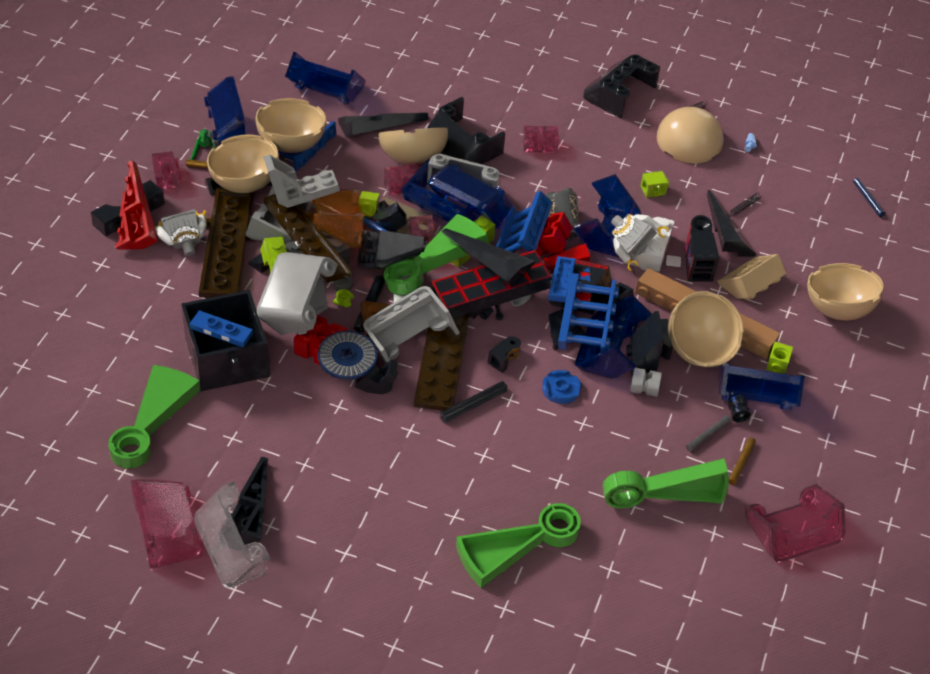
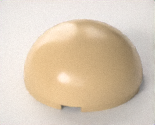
M294 98L270 101L269 105L263 108L261 106L258 109L255 119L257 131L262 136V139L268 142L271 140L276 145L278 151L285 153L303 152L313 147L322 137L326 127V116L320 107L317 106L316 108L310 105L309 101Z
M682 107L672 111L661 121L657 130V143L664 153L666 151L675 160L686 163H703L712 160V157L720 154L724 143V133L719 121L710 112L698 107Z
M447 128L415 129V133L404 132V130L379 133V142L383 151L392 160L410 166L428 163L432 156L443 151L448 139Z
M239 135L223 140L222 144L216 149L213 148L208 155L207 166L214 181L224 189L235 193H251L265 187L271 179L263 157L272 155L279 159L276 145L271 140L268 142L258 135Z
M834 263L821 266L818 271L812 272L809 275L807 282L808 295L816 309L829 318L841 321L856 320L868 315L877 307L884 291L883 281L875 272L871 271L870 273L863 270L862 266L848 263Z
M709 291L695 292L684 297L674 307L668 323L669 339L676 353L686 362L699 367H716L732 359L741 347L744 332L741 316L736 307L722 295Z

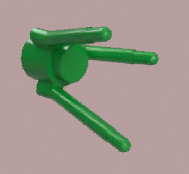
M203 129L199 132L190 160H194L200 145L202 147L211 145L212 149H216L211 131Z

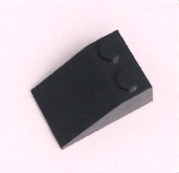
M654 311L630 337L629 345H626V356H629L628 370L632 372V377L634 367L645 369L646 373L650 371L657 372L664 342L659 311Z

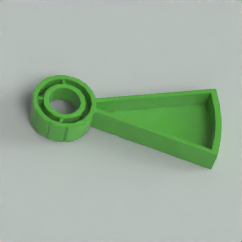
M459 214L443 228L489 244L485 231L475 222ZM441 230L419 256L387 266L384 271V278L388 290L397 295L409 294L421 287L424 279L423 274L468 254L443 235ZM403 276H410L409 278H407V279H405V280L399 279V278H401V277H403Z
M153 365L135 425L122 427L116 430L109 438V452L112 461L117 466L126 469L136 468L146 463L152 453L149 436L200 391L199 380L179 370ZM134 444L139 446L136 451L131 453L122 451V448L126 445Z
M725 458L643 478L634 471H619L609 475L603 481L605 502L614 508L634 507L645 498L722 504L729 488V475Z
M563 503L548 505V507L546 506L541 511L538 524L457 536L456 548L466 571L477 585L482 588L543 541L550 546L560 548L573 544L579 536L581 518L573 507ZM555 519H562L569 526L564 529H557L550 522Z

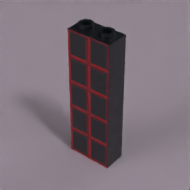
M536 250L520 254L534 260L535 264L524 276L521 275L511 287L485 266H481L431 281V290L448 309L454 319L550 289L552 274L549 269H546L543 258L538 255Z

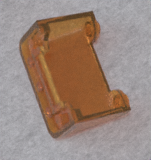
M340 189L339 192L312 200L316 213L314 214L313 225H317V229L352 248H361L364 216L363 213H359V190Z

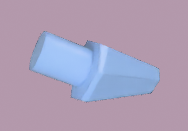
M752 133L748 134L744 150L746 152H750L757 147L754 134Z

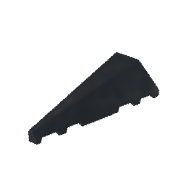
M260 458L239 494L238 504L221 531V544L242 550L261 541L268 458Z

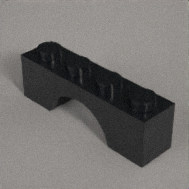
M151 180L142 184L150 212L165 204L164 192ZM105 204L91 212L93 226L105 237L116 232L121 227V206Z

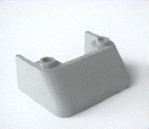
M427 286L416 289L369 317L363 323L366 333L385 363L391 359L394 360L399 355V344L428 327H431L434 331H442L449 326L456 335L460 334L448 309L430 287Z

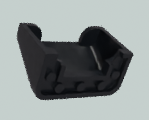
M361 230L357 265L363 268L382 269L419 256L425 250L424 237L378 230V233Z

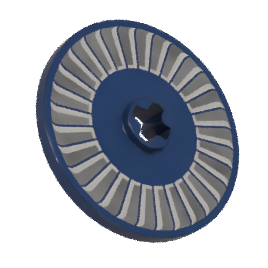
M341 331L331 334L322 341L318 349V361L321 368L332 377L342 380L358 379L367 375L374 368L377 361V349L367 336L354 331Z

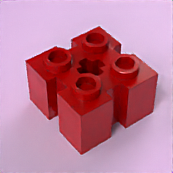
M565 212L553 213L550 217H547L536 249L539 256L545 255L547 252L549 254L563 252L567 243L566 239L569 238L573 229Z
M316 314L317 318L313 329L307 330L305 334L299 335L297 333L293 338L294 354L305 359L312 357L314 358V363L320 365L318 349L322 341L331 334L347 331V328L336 323L329 325L327 324V319Z

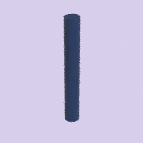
M855 178L853 180L855 186L877 215L883 217L885 212L861 180Z

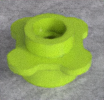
M341 289L337 291L336 299L333 300V303L350 307L354 294L349 290Z

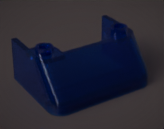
M294 51L285 77L294 83V87L298 89H311L339 98L340 102L346 104L356 99L366 82L355 70H351V73L348 74L309 62Z
M234 76L226 77L207 92V96L204 97L205 107H208V116L214 120L215 130H212L213 140H217L218 146L222 144L223 140L246 135L244 113Z
M430 159L421 166L402 188L404 200L447 222H450L457 214L474 222L488 207V187L486 186L466 209L425 189Z
M454 164L452 166L447 165L434 174L427 183L442 201L448 196L485 215L495 224V228L498 230L513 207L503 189L487 185L462 172L461 168Z
M614 174L592 182V186L601 197L598 209L604 215L602 223L596 218L575 225L573 229L584 244L586 243L588 249L620 258L615 252L613 244L615 236L612 234V231L616 227L611 224V221L617 215L622 219L628 214L633 216L641 215V210L620 179Z
M633 295L615 303L617 304L615 315H611V320L614 321L613 330L608 332V337L611 338L609 349L601 352V346L581 344L575 361V366L581 371L612 379L618 378L621 374L636 367L620 351L623 339L631 337L636 332L637 324L649 318L652 313ZM599 311L591 319L605 321L607 312ZM587 327L584 336L602 338L604 329Z
M724 363L720 366L718 395L722 396V400H729L733 396L742 395L747 400L780 405V409L792 410V407H800L805 376L748 369Z

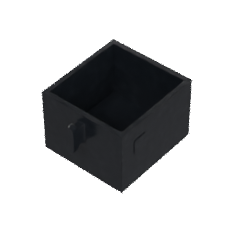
M250 290L181 303L185 339L196 377L200 382L201 392L269 377L268 343ZM198 311H202L253 329V335L243 348L190 329L189 324Z

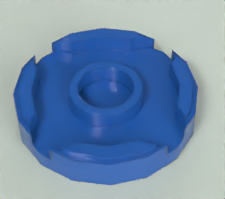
M556 370L548 373V376L543 379L542 391L550 401L567 404L576 400L580 395L581 382L576 375H571L569 371Z

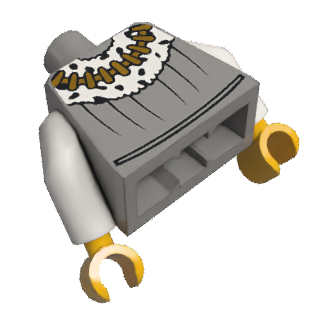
M193 209L161 218V222H158L159 225L154 226L156 235L167 245L173 246L174 249L183 248L185 256L195 253L193 245L200 243L199 238L205 232L207 225L206 210H203L204 213L198 214Z
M628 214L624 219L617 215L611 221V224L616 227L612 231V234L615 236L613 239L615 252L623 262H627V267L630 271H633L629 267L631 263H635L638 266V263L630 258L634 259L656 234L664 238L665 236L661 234V229L669 232L668 227L659 226L660 224L648 215L637 214L633 216Z

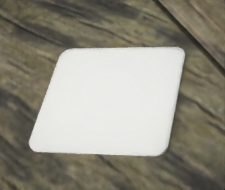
M667 255L666 265L680 267L681 257Z

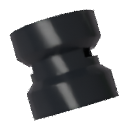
M736 395L728 400L727 404L731 411L732 421L742 423L751 417L745 396Z

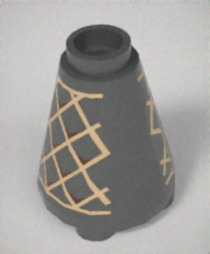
M566 188L556 193H547L546 196L553 202L549 217L553 213L565 212L573 227L569 238L566 240L575 239L579 231L577 194L573 192L572 188Z

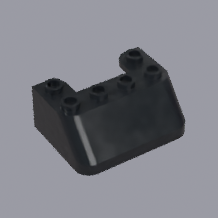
M633 54L611 66L584 89L583 98L621 119L625 99L630 94L629 88L621 83L632 76L656 88L661 66L640 55Z

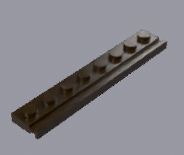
M276 194L263 197L264 205L303 254L329 257L338 264L332 276L325 277L321 275L326 283L343 279L346 275L352 276L350 267L299 205L287 208L278 204Z

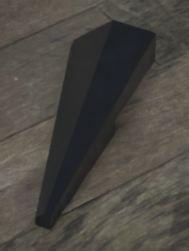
M428 112L386 113L376 116H344L338 118V123L345 137L428 120Z
M708 190V203L715 232H718L722 252H738V257H755L756 252L714 193Z
M447 228L442 230L443 235L481 266H485L509 287L521 275L524 276L535 264V261L486 242Z

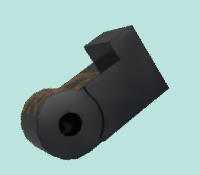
M510 336L501 341L489 351L487 363L503 373L507 370L508 362L519 356L520 339Z

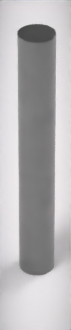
M725 415L687 444V451L692 452L731 422V418Z

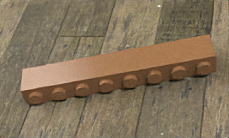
M648 268L637 281L635 293L672 312L674 307L684 297L696 291ZM739 313L744 328L741 347L767 360L772 352L774 342L779 340L780 333Z

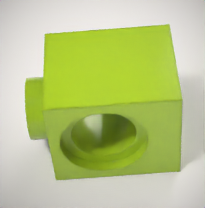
M663 171L643 173L641 189L646 198L666 195L669 180L665 177Z
M362 191L359 197L358 215L373 217V215L377 214L380 193Z
M774 342L766 370L785 376L793 347Z

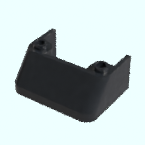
M463 97L441 106L427 127L447 128V143L440 154L481 165L504 154V131L491 138L482 132L470 136L456 124V122L463 119Z

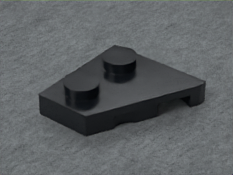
M564 308L548 315L554 351L559 349L558 339ZM579 325L570 327L572 334L585 336V331Z

